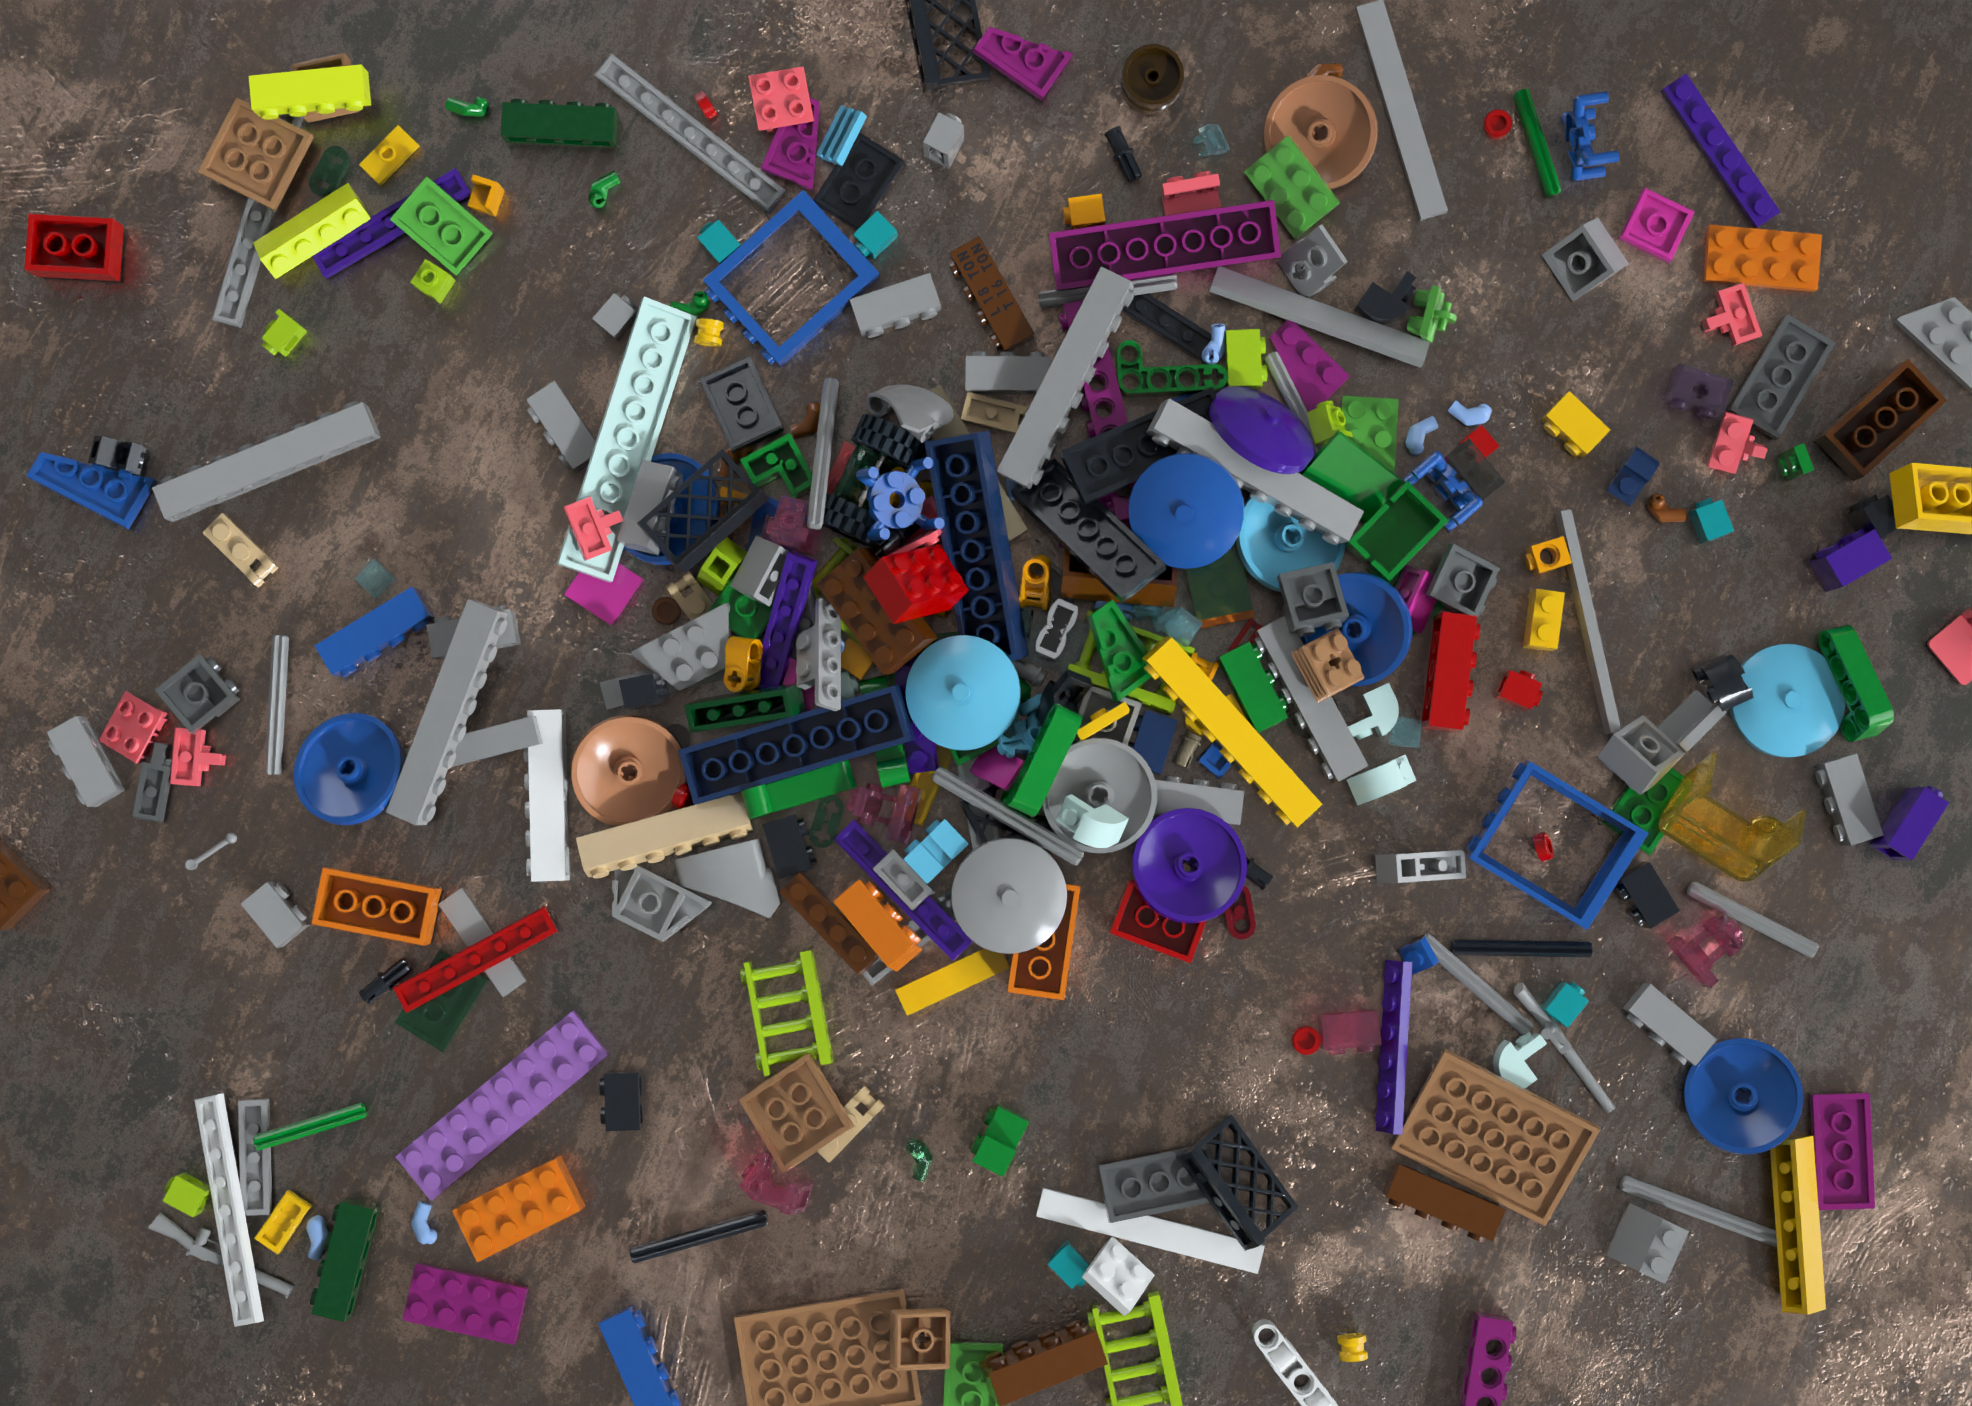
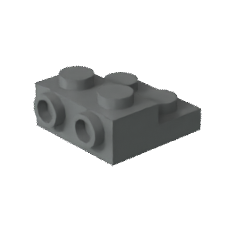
M1449 543L1425 595L1444 604V607L1455 613L1473 615L1478 618L1486 607L1485 600L1489 591L1497 583V574L1500 568L1455 544Z
M1334 562L1281 573L1277 576L1284 600L1282 608L1290 634L1297 632L1298 637H1304L1315 633L1314 628L1323 626L1326 631L1342 627L1341 622H1344L1349 617Z
M198 654L155 689L157 694L191 734L196 733L215 716H221L240 700L236 694L240 689L230 678L223 679L218 673L222 668L212 656L206 658Z

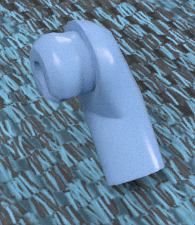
M1217 323L1211 325L1212 339L1202 352V360L1206 364H1216L1226 351L1225 324Z
M1455 400L1447 412L1464 425L1473 426L1484 424L1488 421L1491 415V408L1487 404H1480L1479 407L1467 409Z
M1434 416L1426 418L1409 428L1405 443L1412 455L1421 454L1424 451L1425 434L1438 429Z
M418 1201L411 1221L412 1230L418 1242L421 1244H433L437 1239V1232L429 1228L427 1223L432 1205L427 1202Z
M315 1215L309 1219L306 1226L311 1242L308 1257L312 1260H320L322 1258L328 1230L325 1226L326 1221L320 1215Z

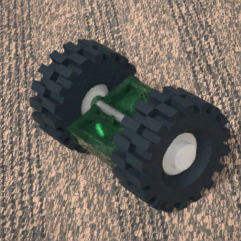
M863 414L851 438L856 447L833 495L826 494L822 526L872 549V543L875 541H870L867 537V533L875 522L869 513L870 507L867 500V490L869 487L857 479V471L876 467L879 475H882L896 467L907 469L913 460L921 459L926 447L925 442H920L910 432L905 431V429L886 422L881 418H876L873 415Z

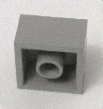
M1092 686L1083 697L1078 710L1079 715L1082 716L1079 729L1092 722L1089 716L1105 708L1109 712L1126 702L1130 713L1086 739L1107 738L1128 745L1142 703L1125 697L1114 703L1111 692ZM1076 735L1073 741L1080 742L1081 740Z

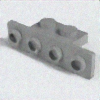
M819 598L815 600V625L797 634V687L806 690L815 685V704L826 709L838 711L841 709V617L828 600Z

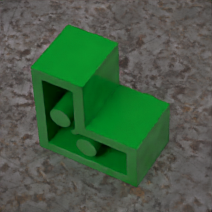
M790 433L740 459L749 478L757 488L781 476L794 500L811 491L812 472Z
M998 1104L996 1110L990 1108L983 1122L988 1126L983 1135H976L970 1152L973 1153L972 1162L1004 1177L1016 1153V1148L1029 1124V1119Z

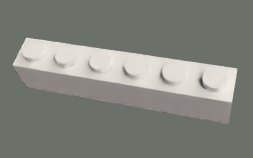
M562 709L527 710V717L536 716L543 743L524 748L523 750L524 761L528 762L529 774L524 775V787L526 791H529V802L525 803V817L530 819V830H526L525 835L526 847H530L531 859L526 861L527 876H531V882L570 880L566 711Z

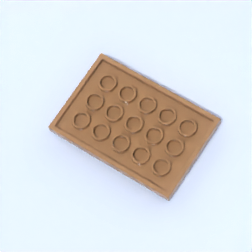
M1444 1048L1403 1122V1134L1396 1135L1391 1144V1149L1546 1226L1600 1132V1127Z
M904 1288L735 1316L734 1322L747 1406L922 1405L917 1370L896 1371L890 1367L891 1310L907 1309Z

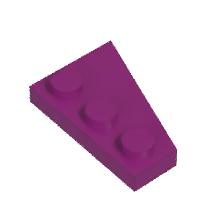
M992 27L986 30L973 49L974 54L1041 101L1074 54L1051 49L1046 44L1032 43L1023 40L1021 36Z
M810 98L814 122L779 127L762 163L761 170L813 192L820 102Z
M1286 320L1269 338L1274 350L1278 352L1308 412L1316 409L1317 404L1326 401L1350 377L1295 322Z

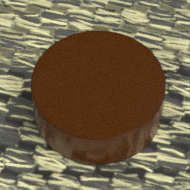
M661 597L653 604L652 615L658 623L669 626L679 620L681 607L673 598Z

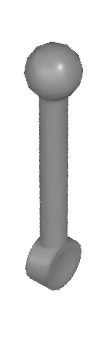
M233 832L228 833L226 839L196 859L187 860L185 867L188 870H195L198 867V863L228 843H235L237 835Z

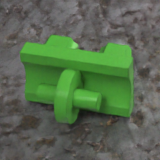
M1432 286L1431 290H1416L1414 306L1426 310L1424 317L1411 315L1407 324V330L1410 333L1421 336L1423 340L1430 343L1433 342L1436 327L1439 331H1445L1447 323H1455L1457 319L1455 314L1450 313L1452 304L1449 302L1443 303L1445 294L1440 292L1441 288L1438 286Z

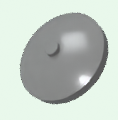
M1107 738L1086 739L1070 746L1043 802V809L1050 826L1062 839L1086 852H1114L1135 842L1148 828L1157 805L1156 782L1147 762L1130 746ZM1072 794L1094 809L1107 804L1129 818L1119 842L1107 848H1096L1073 839L1075 833L1056 821L1065 797Z
M999 838L983 843L964 858L953 879L951 900L958 924L972 941L990 951L1012 954L1033 949L1046 941L1054 933L1065 912L1067 889L1061 869L1047 851L1024 839Z

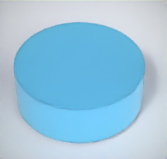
M1041 693L1019 705L1018 710L1021 716H1026L1038 709L1042 696Z

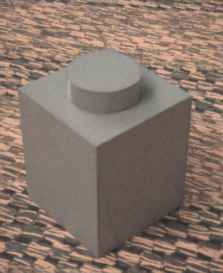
M614 293L592 319L618 342L634 323L637 314L634 309L637 305L627 296L623 295L620 298Z

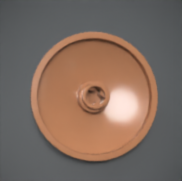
M1329 75L1310 76L1294 82L1275 99L1265 121L1264 142L1268 152L1284 138L1291 136L1328 187L1334 189L1356 178L1371 160L1378 136L1376 115L1367 97L1350 82Z
M619 715L601 721L582 737L573 754L571 779L577 799L594 818L615 827L668 813L673 808L672 798L676 789L685 783L686 779L678 752L681 749L679 743L667 728L647 717Z

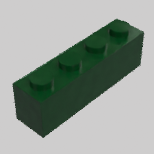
M511 99V102H502L501 137L506 143L617 148L619 114L615 107L608 103H595V106H584L581 102L569 101L567 105H556V102L551 100H540L539 104L528 103L524 99Z
M797 683L701 698L684 705L690 733L788 718L806 710L802 689L797 687Z
M346 1198L340 1201V1204H336L332 1214V1221H335L333 1232L328 1233L324 1248L328 1249L326 1259L321 1260L317 1271V1277H321L318 1288H314L310 1298V1305H313L311 1314L341 1322H346L351 1318L380 1206L351 1198Z

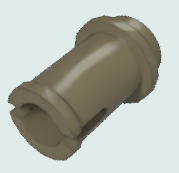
M1186 731L1185 735H1181L1183 740L1172 762L1189 769L1198 746H1202L1200 743L1202 737Z

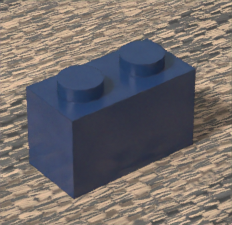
M1145 710L1143 715L1138 714L1133 728L1137 735L1134 743L1129 741L1128 746L1143 757L1152 773L1161 775L1178 720Z

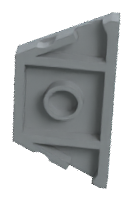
M1953 297L1900 316L1894 321L1895 324L1972 394V313L1960 301Z
M727 602L631 651V653L680 691L725 668V646L727 640L731 637V629H729L730 605Z
M639 865L627 871L614 870V880H612V892L614 894L612 917L660 941H666L712 903V901Z

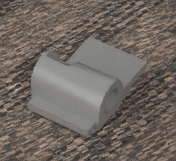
M1321 224L1307 237L1297 241L1281 255L1282 259L1277 263L1299 295L1311 297L1334 282L1337 277L1336 275L1332 277V275L1348 261Z

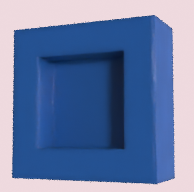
M1214 741L1210 743L1196 761L1217 779H1221L1234 761L1230 764L1219 752L1222 747Z
M1426 937L1399 949L1403 959L1407 962H1412V975L1428 969L1439 962Z

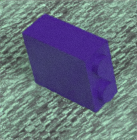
M1920 786L1906 788L1881 826L1884 836L1874 838L1869 845L1892 860L1912 861L1949 805V802L1942 798V792L1932 786H1927V788Z

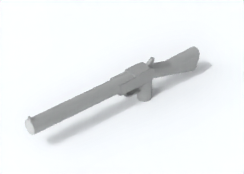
M1523 982L1517 984L1514 988V995L1542 1026L1541 1036L1544 1039H1550L1561 1055L1565 1056L1605 1113L1608 1114L1616 1107L1574 1051L1556 1022L1550 1019Z
M162 1213L148 1227V1229L177 1240L189 1250L185 1254L186 1256L193 1255L224 1268L220 1244L209 1239L212 1231L210 1228L201 1226L194 1240ZM207 1240L216 1244L219 1251L206 1246ZM255 1269L257 1283L282 1293L286 1299L288 1298L293 1285Z

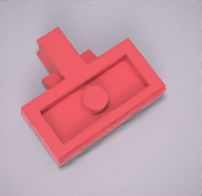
M1744 283L1715 293L1719 308L1714 310L1715 316L1701 322L1704 333L1720 328L1722 334L1729 333L1733 346L1762 336Z
M1724 411L1707 462L1708 467L1736 474L1740 459L1747 461L1749 455L1765 459L1768 448L1765 445L1755 443V436L1749 434L1754 421L1752 418Z
M591 496L563 507L584 561L612 550L607 535L612 533L610 526L623 521L619 510L604 515L602 509L596 511Z
M175 727L169 784L201 786L202 771H209V764L225 766L226 754L210 753L211 746H205L206 730L199 729L196 733L191 734L187 728Z

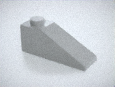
M1465 850L1375 855L1377 884L1466 878Z

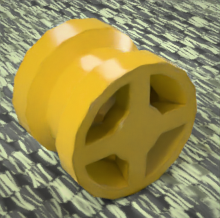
M696 319L698 334L694 336V343L712 347L722 346L720 331L724 329V322L713 319Z
M1347 1333L1337 1336V1342L1341 1345L1340 1361L1357 1362L1368 1359V1353L1364 1350L1365 1334Z

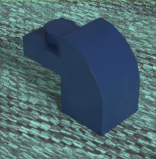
M1632 447L1615 472L1617 474L1605 492L1625 506L1630 507L1645 484L1651 480L1660 461L1639 447Z

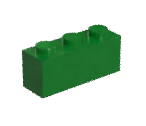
M1244 642L1216 657L1247 720L1258 733L1288 718L1285 712L1289 710L1287 703L1282 695H1276L1272 687L1276 685L1275 680L1269 670L1264 671L1260 663L1263 657L1256 644L1251 645L1250 642Z

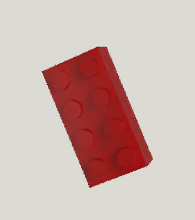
M1441 612L1433 617L1420 728L1457 732L1463 730L1464 725H1468L1470 709L1466 708L1467 697L1472 696L1474 685L1473 680H1469L1470 671L1475 668L1477 661V652L1473 651L1474 640L1478 641L1480 635V623H1476L1477 616Z

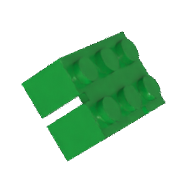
M1407 481L1345 544V548L1361 563L1367 560L1370 564L1366 568L1374 576L1389 582L1449 520Z

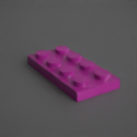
M1870 1093L1809 1094L1811 1136H1813L1819 1210L1875 1209Z
M417 1262L413 1271L403 1321L515 1345L528 1287Z

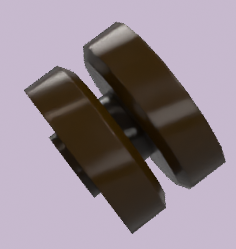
M1147 44L1135 49L1126 59L1122 71L1121 91L1127 104L1136 112L1146 115L1161 114L1171 109L1179 99L1184 81L1183 64L1174 51L1163 45Z

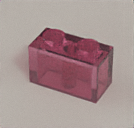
M1368 1009L1318 1014L1321 1049L1324 1051L1329 1050V1055L1345 1054L1346 1048H1357V1052L1374 1051V1046L1382 1045L1378 1010Z

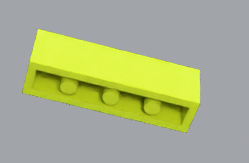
M362 64L249 76L251 109L259 117L266 120L277 119L282 114L301 117L307 115V112L312 111L330 114L334 113L335 109L346 108L348 111H359L363 109V106H371L369 75Z
M349 183L253 242V245L260 260L274 278L277 279L371 218L360 198Z

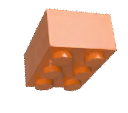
M859 879L833 902L885 965L898 972L923 950L918 944L921 938L911 927L903 926L900 923L903 917L889 903L886 905L883 903L882 900L885 896L875 884L873 885L870 881L866 884Z

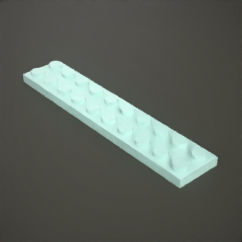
M647 297L641 299L576 502L591 496L596 511L602 509L604 515H608L619 510L624 519L642 460L651 462L697 318L696 316ZM622 522L610 526L612 533L607 535L612 550L584 561L569 525L556 564L609 583L613 582L624 547L623 544L617 541Z

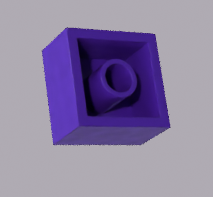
M1862 528L1839 539L1841 545L1835 543L1814 554L1816 559L1809 562V565L1824 591L1828 592L1846 586L1893 558L1875 529L1865 532Z

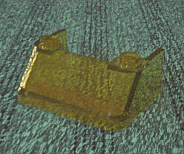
M1712 752L1683 777L1661 814L1659 829L1663 834L1734 879L1749 882L1801 844L1806 811L1803 809L1799 810L1784 823L1772 816H1759L1751 823L1706 795L1712 788V777L1717 754Z

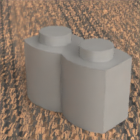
M1058 599L1053 603L1047 615L1046 626L1037 637L1035 643L1036 654L1052 661L1058 658L1065 646L1066 634L1072 629L1077 619V606L1062 599Z

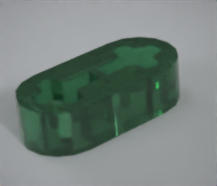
M339 146L327 148L309 179V187L318 197L325 198L336 191L351 164V158L343 148ZM341 154L340 158L343 162L341 165L336 163L333 167L334 163L331 161V157H338ZM326 179V182L329 184L328 188L322 187L320 189L317 182Z
M836 796L824 797L818 805L809 835L812 844L818 848L829 847L833 844L834 838L837 835L844 813V804ZM831 800L836 801L835 806L839 808V812L833 813L830 821L825 820L827 810L823 809L824 804H830ZM824 823H827L829 825L826 833L830 835V839L824 840L821 844L818 842L815 832L821 831Z

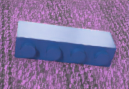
M410 587L316 644L315 648L331 675L338 677L341 675L344 678L357 670L356 666L366 660L369 663L382 655L380 651L389 645L391 648L402 644L406 640L404 636L412 631L419 633L427 628L426 625L430 624L429 621L435 617L419 590Z
M631 1305L602 1318L598 1325L634 1406L681 1405L677 1391L675 1389L671 1390L667 1382L669 1373L663 1362L659 1364L655 1355L658 1352L653 1337H648L644 1330L646 1321L640 1310L636 1311L634 1305Z

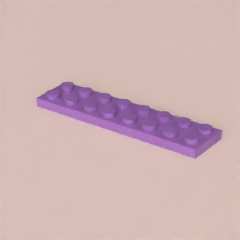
M573 1010L395 1157L432 1201L606 1058L609 1053Z

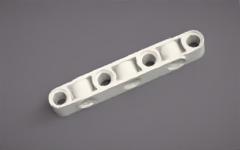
M1262 1319L1253 1325L1252 1337L1256 1345L1301 1406H1339L1274 1323L1270 1320ZM1264 1328L1273 1330V1335L1268 1341L1258 1339L1259 1332ZM1300 1374L1308 1376V1382L1302 1387L1294 1385L1295 1378Z

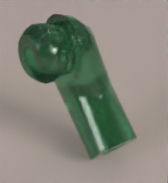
M912 1139L906 1145L907 1153L911 1154L917 1163L912 1178L926 1182L933 1157L923 1141Z

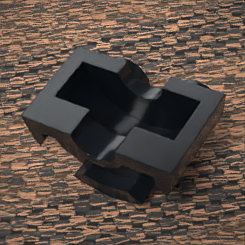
M1726 653L1692 668V674L1696 682L1708 686L1705 688L1707 697L1711 703H1716L1722 712L1754 698L1752 688H1748L1741 676L1745 671L1732 654L1728 656Z

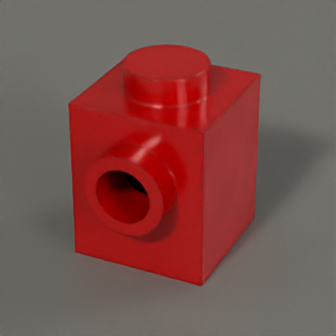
M1509 670L1505 672L1495 698L1523 710H1531L1533 706H1538L1542 698L1543 691L1540 690L1542 683L1536 681V675L1530 672L1520 670L1517 673Z

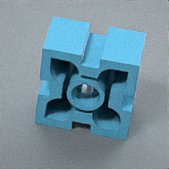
M936 819L925 830L928 836L922 842L916 839L904 850L907 854L904 860L927 884L969 845L946 819L942 822Z

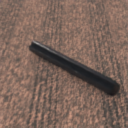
M1451 940L1450 950L1453 955L1592 957L1593 946L1591 942Z
M762 1210L635 1246L630 1249V1257L633 1263H639L765 1227L768 1225V1217L766 1212Z

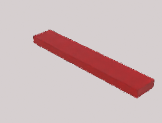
M546 906L400 983L393 987V990L405 1013L410 1012L559 931Z

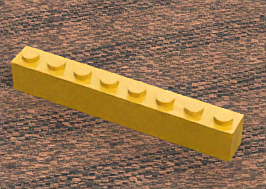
M1165 636L1142 658L1147 664L1144 670L1154 680L1159 678L1166 685L1163 691L1173 701L1178 699L1185 706L1182 712L1192 722L1197 720L1203 726L1200 730L1201 733L1211 743L1216 741L1222 747L1219 751L1220 754L1230 764L1234 761L1241 768L1238 771L1239 775L1248 784L1253 782L1260 789L1256 793L1267 805L1272 802L1278 809L1275 813L1276 816L1286 826L1290 823L1298 828L1322 805L1316 796L1172 637Z

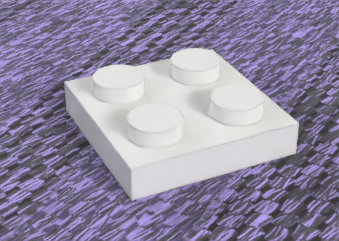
M1112 1236L1106 1241L1082 1278L1125 1316L1132 1310L1155 1275Z

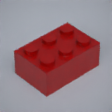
M28 214L24 270L36 277L120 281L124 226L113 218Z
M940 544L881 557L863 577L893 624L950 610L969 591L961 575L956 571Z
M1128 879L1109 933L1191 963L1206 921L1200 923H1180L1159 915L1142 899L1134 881Z

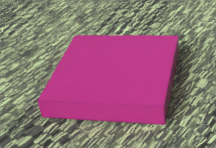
M1644 187L1618 240L1669 264L1695 212Z
M618 563L613 582L609 583L579 572L564 595L613 626L644 579Z

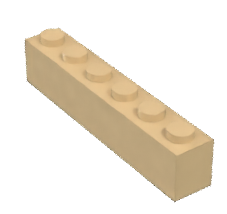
M740 792L577 837L576 841L582 867L586 875L593 878H602L609 875L610 871L617 869L622 871L631 870L642 862L656 863L664 860V856L675 853L676 855H685L692 852V849L696 847H714L720 841L729 838L739 840L745 838L748 835L747 833L753 832L750 819H748Z

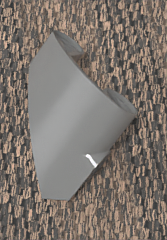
M900 384L886 386L868 394L866 399L867 409L872 415L880 417L895 411L901 427L907 429L922 443L927 441L937 429L950 424L954 417L953 409L948 402L935 393L917 386Z
M759 839L673 860L679 885L683 888L730 902L768 919L780 905L773 874L769 868H766Z

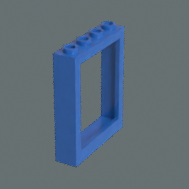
M802 190L707 275L703 282L707 287L704 292L714 303L719 300L725 306L723 313L733 324L738 321L745 328L741 332L751 344L757 342L763 348L760 353L770 365L775 362L781 368L851 305L850 299L861 296L880 279V275L810 196ZM800 211L853 269L858 277L778 347L719 281L796 212Z
M1526 759L1524 764L1520 762L1511 775L1514 780L1510 787L1507 788L1505 786L1496 799L1499 804L1494 812L1489 811L1481 823L1484 828L1479 836L1474 835L1466 847L1469 852L1466 856L1588 930L1649 833ZM1530 776H1533L1623 831L1575 908L1483 853Z

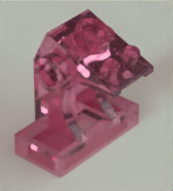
M781 495L776 515L766 514L761 538L780 545L787 550L816 556L822 528L819 530L810 529L805 524L809 501Z
M868 783L866 789L858 787L857 790H851V799L848 802L847 810H851L850 814L858 816L856 822L873 826L874 821L888 824L889 828L886 839L908 845L922 789L901 784L897 797L883 794L882 787ZM883 800L895 803L891 819L879 816Z
M1725 914L1720 918L1715 915L1703 924L1705 929L1688 944L1682 937L1674 936L1666 943L1703 987L1712 988L1719 982L1710 971L1713 964L1724 954L1731 957L1743 947V939L1745 938L1742 935L1744 932L1742 927L1735 919L1729 920ZM1712 936L1720 946L1707 956L1700 945Z
M771 1153L757 1154L754 1158L757 1162L756 1165L752 1163L741 1175L743 1181L739 1184V1187L751 1200L780 1209L781 1213L791 1216L804 1212L813 1183L802 1180L790 1183L786 1188L780 1187L773 1182L770 1175V1166L773 1160Z

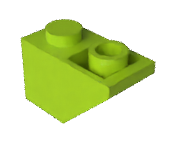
M726 537L713 549L701 567L696 580L719 596L742 564L747 551Z

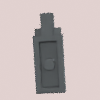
M154 742L152 756L147 755L145 762H142L132 818L160 823L164 821L170 789L172 759H169L171 744Z

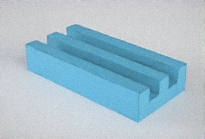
M841 105L816 155L822 160L843 166L867 116L862 111H855L853 108Z

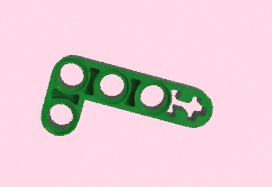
M1132 340L1123 341L1116 351V377L1121 395L1127 398L1181 396L1199 393L1213 387L1215 393H1219L1228 381L1226 369L1218 364L1143 367L1141 347ZM1125 349H1131L1136 353V359L1130 362L1125 361L1121 357V352ZM1199 373H1202L1201 379H1209L1212 373L1216 374V378H1221L1217 385H1213L1212 380H1203L1201 386H1198L1200 380ZM1183 374L1190 375L1193 378L1194 384L1184 387L1179 382V376ZM1156 375L1161 376L1165 379L1166 385L1162 388H1155L1151 384L1150 379ZM1126 377H1133L1136 379L1138 386L1131 390L1123 386L1122 380Z
M1847 624L1821 631L1818 637L1820 649L1850 710V713L1841 722V731L1844 738L1848 742H1855L1879 735L1893 722L1894 711L1855 629Z
M886 675L858 681L861 695L889 687ZM903 744L875 752L882 788L911 782Z
M1057 703L1052 706L1017 779L1009 791H1003L1001 796L1002 803L1031 817L1037 815L1082 722L1081 715Z
M847 760L767 785L749 788L741 791L748 819H755L857 788L850 762Z

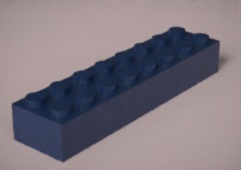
M990 431L925 442L927 457L932 458L934 462L929 470L937 515L945 522L944 527L941 529L943 548L969 589L954 605L959 635L974 636L987 640L999 647L1011 661L1029 655Z
M894 685L841 701V709L838 711L820 707L793 717L780 719L678 750L693 803L696 805L916 740L901 686Z

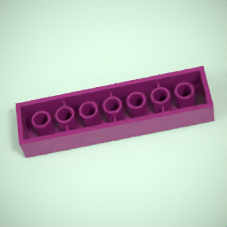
M1274 200L1047 233L1056 290L1092 285L1101 267L1129 280L1281 257Z

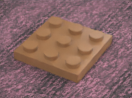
M236 97L198 173L276 211L314 136L280 118L272 120L262 119L251 109V104Z
M811 1053L804 1055L739 1099V1102L782 1173L789 1171L855 1127Z

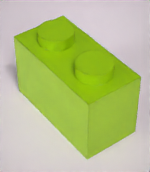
M1260 329L1226 330V351L1224 353L1225 369L1228 373L1226 387L1244 386L1260 390L1263 382H1267V366L1262 365L1261 354L1266 353L1265 337H1260Z

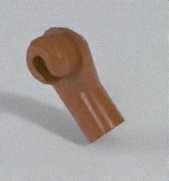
M1342 63L1318 64L1306 77L1315 75L1342 77Z
M811 402L807 405V413L803 422L790 426L794 439L809 435L818 430L820 404L818 402Z
M750 446L734 454L730 448L725 452L738 464L741 462L740 459L753 453L754 450ZM722 460L718 475L728 478L729 467Z
M1655 493L1647 501L1648 510L1658 521L1686 522V508H1669L1662 494Z

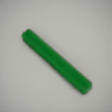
M1522 89L1515 92L1514 100L1545 195L1552 197L1561 192V187L1530 91Z
M358 1103L257 1134L253 1137L255 1149L258 1151L363 1119L367 1116L364 1103Z

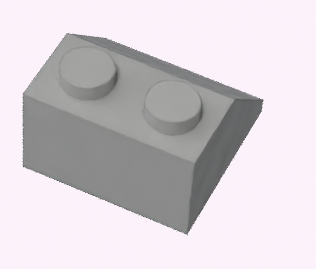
M1598 217L1582 225L1542 254V257L1572 301L1586 294L1629 264Z
M1642 715L1613 734L1598 758L1605 763L1608 769L1615 772L1625 781L1631 789L1641 795L1653 787L1686 752Z
M1628 1202L1605 1255L1666 1284L1689 1231Z

